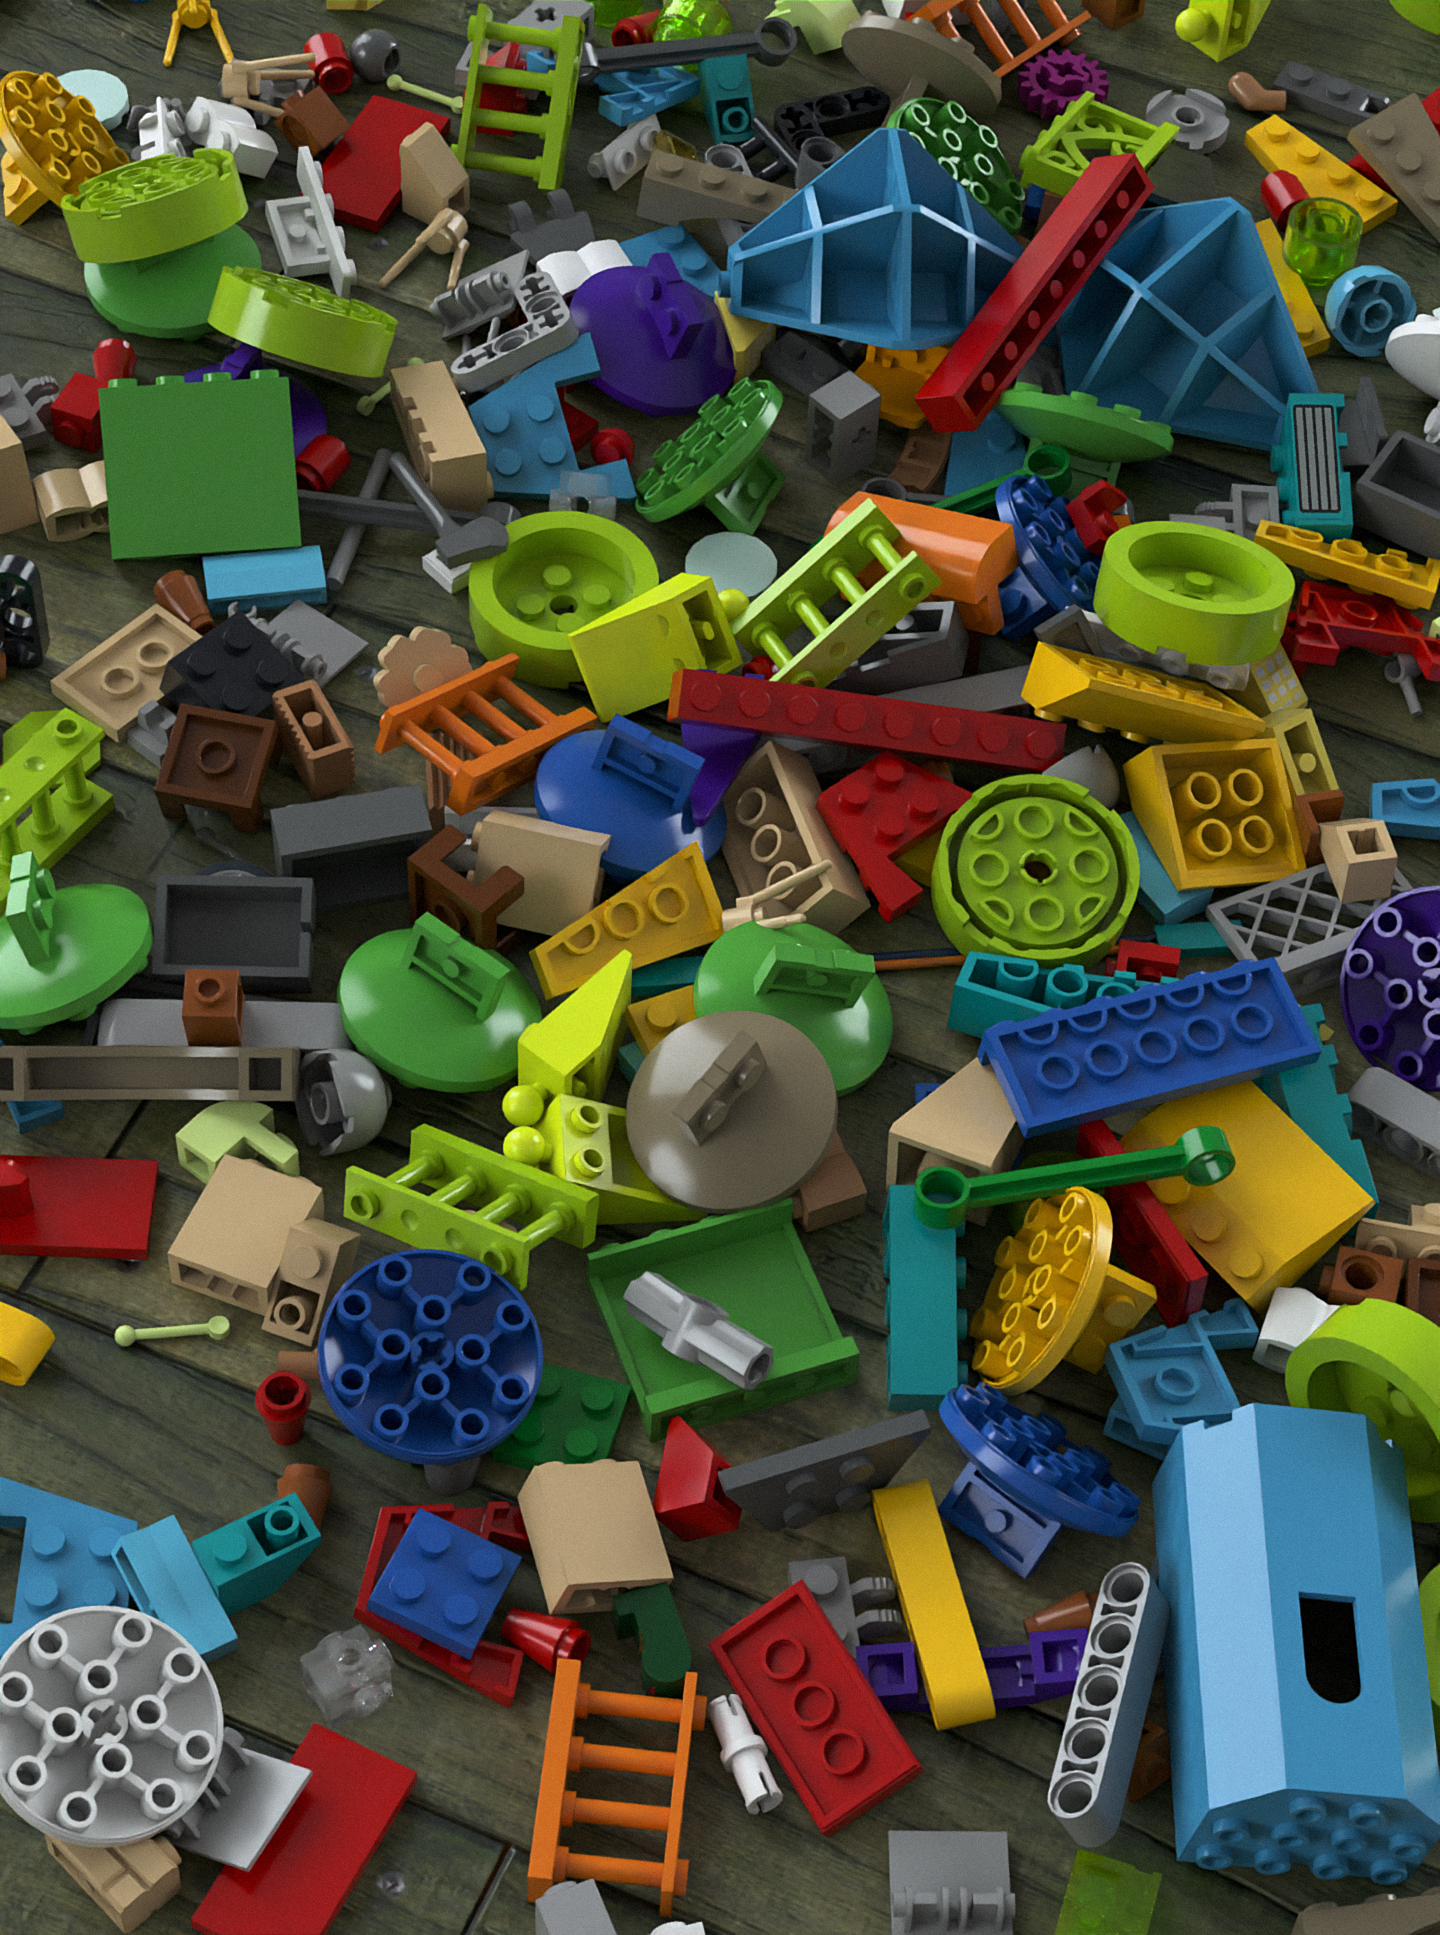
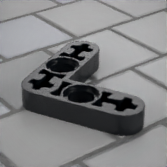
M866 86L780 105L775 110L773 130L799 157L800 151L798 148H801L803 142L808 138H826L882 125L889 111L890 97L877 87ZM833 112L838 113L841 116L831 118L825 117L822 114ZM795 127H799V131L795 132Z
M6 555L0 558V652H5L7 666L33 669L43 663L50 645L40 573L38 568L28 559L18 555ZM16 584L21 586L20 589H14ZM10 608H17L23 610L24 612L28 613L31 617H24L18 615L17 613L13 612Z

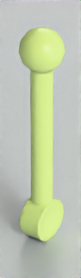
M393 74L387 79V86L392 91L402 89L450 106L451 110L456 114H462L463 97L461 96L447 97L407 83L397 74Z
M414 357L408 361L407 366L424 364V361L421 358ZM390 381L370 397L363 396L357 404V411L365 416L369 415L373 411L375 404L391 392Z
M214 1316L205 1324L135 1330L129 1325H123L116 1330L114 1338L120 1346L125 1347L132 1345L135 1340L209 1334L213 1339L221 1340L229 1335L230 1323L224 1316Z

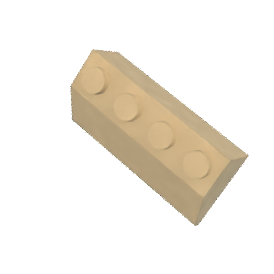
M770 740L745 762L722 799L727 816V830L721 849L741 897L753 895L825 859L831 860L832 867L758 904L757 908L765 907L769 918L804 914L806 915L804 923L818 927L835 936L871 907V904L858 878L849 853L843 854L815 808L818 796L822 793V790L809 759Z

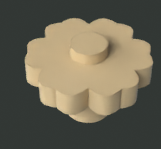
M417 626L412 630L409 638L402 635L391 637L387 646L379 652L378 661L384 669L374 676L373 684L378 691L379 702L389 708L395 704H402L473 670L468 662L467 651L462 647L451 644V638L446 632L439 629Z

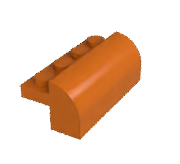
M858 491L843 503L831 517L824 537L869 497L902 533L891 543L902 559L914 550L943 582L920 603L955 601L964 625L968 630L995 635L1005 626L998 584L1019 566L1013 524ZM874 558L854 577L867 592L889 572L877 558ZM840 591L841 599L848 601V599Z

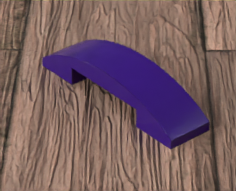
M1087 1628L1029 1632L1030 1644L979 1648L990 1683L995 1710L1043 1702L1074 1693L1088 1638ZM913 1642L856 1646L857 1664L886 1709L931 1713L916 1661Z

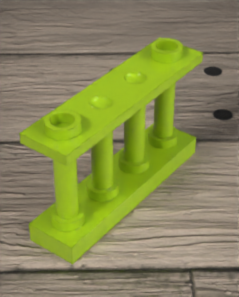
M478 3L477 15H471L468 23L467 38L473 44L458 144H452L450 149L468 175H470L471 168L533 177V182H539L538 189L543 195H547V192L562 188L586 26L581 17L563 15L562 27L556 26L554 31L492 22L493 12L489 6ZM489 40L552 48L553 53H558L556 69L549 70L548 74L488 66L486 65ZM483 83L546 91V96H551L549 113H543L539 117L479 108ZM484 126L539 134L540 139H545L543 156H536L535 160L473 151L476 127Z
M869 497L729 623L734 638L752 656L769 655L779 668V671L769 681L824 689L943 583L914 550L902 559L891 545L902 533ZM874 558H877L889 573L866 592L854 576ZM840 590L852 606L830 625L819 611V608ZM804 622L816 638L794 657L782 641Z
M66 707L0 767V916L6 912L11 883L12 856L33 851L40 868L50 870L115 808L113 794L85 778L82 757L105 737L104 729ZM64 775L65 783L50 796L49 788ZM31 806L32 814L17 827L16 819Z
M424 1123L411 1131L409 1164L388 1177H380L353 1165L346 1169L343 1217L419 1249L445 1250L476 1259L495 1270V1273L503 1276L516 1290L521 1291L527 1286L529 1252L550 1237L557 1238L581 1249L595 1241L599 1194ZM421 1182L438 1189V1191L430 1196H426L410 1188ZM464 1200L482 1209L474 1214H470L453 1206ZM508 1218L527 1227L516 1233L497 1224Z

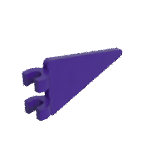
M697 669L700 671L717 673V670ZM745 674V677L765 680V675ZM680 724L683 748L705 759L690 794L694 825L699 827L707 825L762 735Z

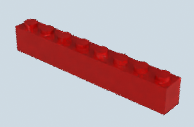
M1135 153L1097 157L1091 161L914 397V400L936 433L976 431L1000 399L1001 391L1009 387L1155 189Z
M687 668L680 669L672 675L667 722L882 753L888 750L902 756L923 759L933 758V760L937 761L946 760L951 763L1043 775L1042 773L1062 760L1067 724Z

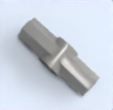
M645 1271L641 1277L630 1282L623 1297L627 1303L626 1312L663 1337L661 1345L669 1352L691 1363L702 1366L706 1365L743 1389L754 1390L757 1384L768 1376L774 1363L772 1358L774 1348L747 1330L729 1321V1313L723 1308L702 1297L684 1292L657 1273Z

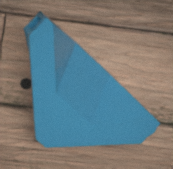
M877 128L728 248L727 270L719 271L718 297L725 298V303L732 315L892 350H923L956 342L1025 249L906 129Z
M1231 197L1139 209L1055 323L1064 395L1070 396L1071 391H1077L1097 397L1096 406L1114 409L1115 404L1136 408L1142 411L1140 420L1166 424L1172 427L1171 432L1271 452L1272 445H1279L1289 393H1320L1251 213Z

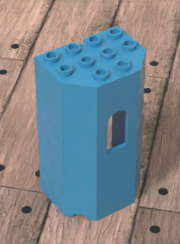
M1252 1403L1233 1409V1420L1210 1428L1209 1424L1204 1420L1182 1426L1152 1482L1157 1559H1159L1158 1583L1159 1589L1170 1606V1617L1163 1641V1659L1177 1861L1197 1862L1199 1867L1210 1870L1223 1869L1230 1865L1255 1867L1257 1872L1268 1875L1285 1873L1291 1869V1863L1307 1865L1315 1877L1326 1880L1339 1879L1345 1876L1370 1877L1373 1882L1383 1885L1397 1884L1404 1880L1408 1881L1440 1838V1776L1403 1449L1394 1440L1384 1441L1379 1437L1377 1425L1365 1414ZM1299 1598L1353 1603L1361 1682L1360 1694L1355 1700L1343 1704L1332 1703L1317 1695L1309 1685L1305 1670Z

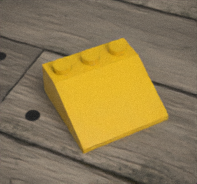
M1277 738L1150 746L1123 764L1132 811L1177 892L1262 885L1307 869Z

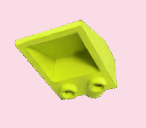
M1190 0L1188 9L1181 12L1177 17L1175 30L1183 41L1190 42L1219 63L1247 47L1271 0Z
M680 573L567 635L600 722L607 723L613 719L615 714L625 716L670 699L672 675L680 669H708L726 674L744 664L729 623L750 605L748 597L742 591L734 588L725 589L717 593L710 576Z
M626 949L621 951L540 1023L530 1024L521 1034L517 1044L518 1086L511 1088L504 1096L502 1102L504 1116L513 1125L519 1127L531 1126L538 1122L543 1112L559 1093L599 1103L602 1102L618 1055L617 1049L621 1047L628 1026L624 1013L626 1006L631 1004L632 954Z
M559 1093L543 1112L539 1121L532 1127H517L511 1130L505 1137L503 1143L504 1156L598 1193L599 1203L596 1225L702 1220L708 1215V1213L687 1208L673 1201L657 1189L647 1178L638 1164L629 1143L626 1128V1109Z

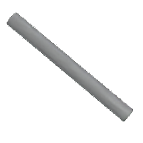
M379 449L377 451L359 497L378 499L390 470L388 459L393 454L390 450ZM348 522L325 578L328 589L333 591L341 590L367 524Z

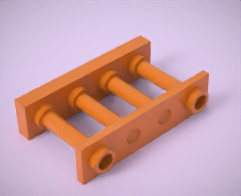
M932 0L906 20L912 22L915 17L923 18L934 24L938 33L950 39L953 37L962 38L951 22V19L954 17L950 11L957 7L961 14L963 12L966 13L996 59L1000 68L993 73L1001 79L1055 42H1058L1062 48L1082 34L1078 26L1091 18V15L1086 10L1069 22L1056 0H1036L1055 29V32L1041 39L1017 0H997L1028 48L1015 58L979 3L981 0Z
M512 652L495 661H488L482 667L402 704H395L389 707L379 721L380 732L374 750L382 755L408 743L451 777V784L453 786L446 806L461 817L534 780L545 753L555 743L565 737L594 730L598 716L585 706L566 715L556 716L512 682L520 657ZM502 698L540 728L526 731L490 703ZM471 713L509 743L494 746L459 718ZM440 728L477 758L472 761L466 760L463 762L427 733Z
M558 1658L527 1876L528 1902L535 1903V1900L543 1897V1894L553 1887L555 1883L566 1882L567 1878L585 1880L593 1878L595 1881L660 1887L659 1916L672 1917L674 1895L686 1896L689 1859H680L678 1855L692 1731L704 1732L707 1696L696 1695L698 1673L686 1671L683 1699L591 1690V1684L581 1683V1660ZM589 1713L680 1723L677 1753L584 1743V1737L574 1736L576 1719H587ZM581 1767L674 1777L671 1806L662 1807L577 1798V1791L567 1790L569 1772L580 1773ZM574 1822L665 1831L667 1832L664 1863L569 1853L570 1847L560 1846L562 1827L573 1828Z

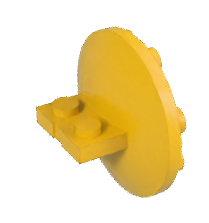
M13 71L0 80V138L7 149L1 160L2 179L5 185L3 191L5 217L18 226L49 199L61 207L60 202L65 195L73 194L74 198L80 195L78 185L131 163L125 151L116 146L109 133L95 117L96 112L91 102L82 95H77L76 97L62 87L54 75L48 72L39 75L29 71Z
M1075 1186L1068 1188L1065 1191L1066 1194L1051 1196L1046 1201L1041 1198L1036 1199L1030 1205L1024 1219V1225L1014 1238L1011 1236L1004 1238L996 1251L994 1262L998 1267L991 1280L982 1307L975 1312L970 1321L968 1333L975 1338V1354L972 1360L973 1370L978 1372L982 1382L991 1385L1002 1394L1014 1396L1030 1390L1040 1383L1062 1359L1096 1374L1105 1363L1104 1357L1108 1345L1120 1341L1129 1329L1133 1330L1157 1301L1154 1285L1109 1264L1113 1233L1110 1208L1103 1197L1084 1187Z

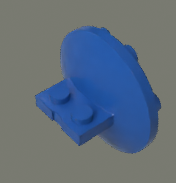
M1037 474L1031 478L1020 475L1011 476L998 486L995 500L1000 522L1013 524L1017 548L1016 553L1019 560V566L998 584L1005 625L1001 630L1005 637L1015 643L1054 613H1060L1065 610L1066 606L1076 604L1082 610L1096 614L1093 607V596L1102 558L1085 548L1067 511L1066 505L1071 500L1066 495L1062 494L1058 498L1054 496L1046 482Z
M615 714L607 730H591L570 735L555 743L545 753L533 783V798L541 820L612 835L607 852L604 850L601 854L599 867L603 868L604 872L618 883L636 881L696 840L706 866H708L716 857L725 838L727 816L724 803L721 801L707 825L699 827L693 823L690 794L705 759L671 741L667 742L651 734L650 730Z
M415 1249L390 1254L366 1265L347 1280L336 1293L327 1309L320 1330L317 1348V1366L323 1391L333 1411L347 1429L365 1444L387 1456L410 1463L425 1465H443L469 1460L488 1452L506 1440L518 1428L529 1412L539 1389L543 1371V1346L536 1320L521 1294L509 1281L476 1259L437 1249Z
M979 1382L975 1389L961 1384L960 1387L952 1388L948 1391L939 1405V1414L955 1442L969 1459V1462L937 1508L938 1513L969 1537H975L990 1549L989 1552L1024 1579L1033 1576L1065 1527L1110 1537H1125L1129 1534L1139 1519L1137 1507L1141 1500L1135 1493L1121 1485L1108 1472L1112 1462L1103 1453L1088 1445H1084L1081 1449L1065 1437L1068 1429L1059 1420L1044 1412H1040L1038 1417L1035 1418L1022 1409L1008 1403L1007 1398L1000 1391L987 1383ZM1059 1444L1068 1448L1063 1456L1056 1449Z

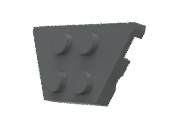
M921 1409L718 1471V1478L725 1495L770 1532L785 1527L798 1529L811 1524L817 1517L837 1511L844 1513L854 1512L867 1505L869 1501H872L871 1491L885 1488L931 1433L932 1427L924 1410Z

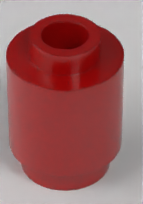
M330 32L319 33L311 37L304 46L303 54L314 53L316 55L315 61L306 62L309 70L315 72V77L313 78L315 85H320L323 91L328 94L344 92L352 83L354 68L342 39Z
M1278 170L1269 174L1262 181L1260 186L1261 202L1280 231L1294 233L1302 231L1310 225L1316 215L1317 208L1296 175L1290 174L1286 170Z
M325 434L316 435L295 458L296 475L301 476L296 477L297 489L327 493L350 468L351 458L348 449L340 439Z

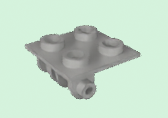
M528 249L458 280L455 291L450 290L434 298V302L429 307L430 313L434 319H441L445 323L441 338L443 341L460 334L467 335L478 326L492 321L494 317H498L501 320L515 310L517 298L514 294V287L524 278L530 254Z
M296 599L269 623L263 618H249L258 630L305 678L304 682L314 680L320 689L369 647L368 642L299 599Z
M224 1727L219 1760L204 1792L190 1810L177 1822L158 1834L163 1835L173 1846L249 1872L307 1785L313 1772L309 1769L240 1747L244 1742L243 1736L230 1727Z
M888 1830L892 1935H1013L1012 1918H1015V1894L1010 1892L1007 1831Z

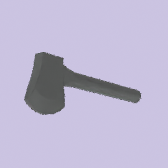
M397 452L389 457L388 465L437 530L440 539L435 541L436 550L449 570L506 552L509 545V536L503 524L490 517L481 516L463 527L459 526L450 518L404 454Z

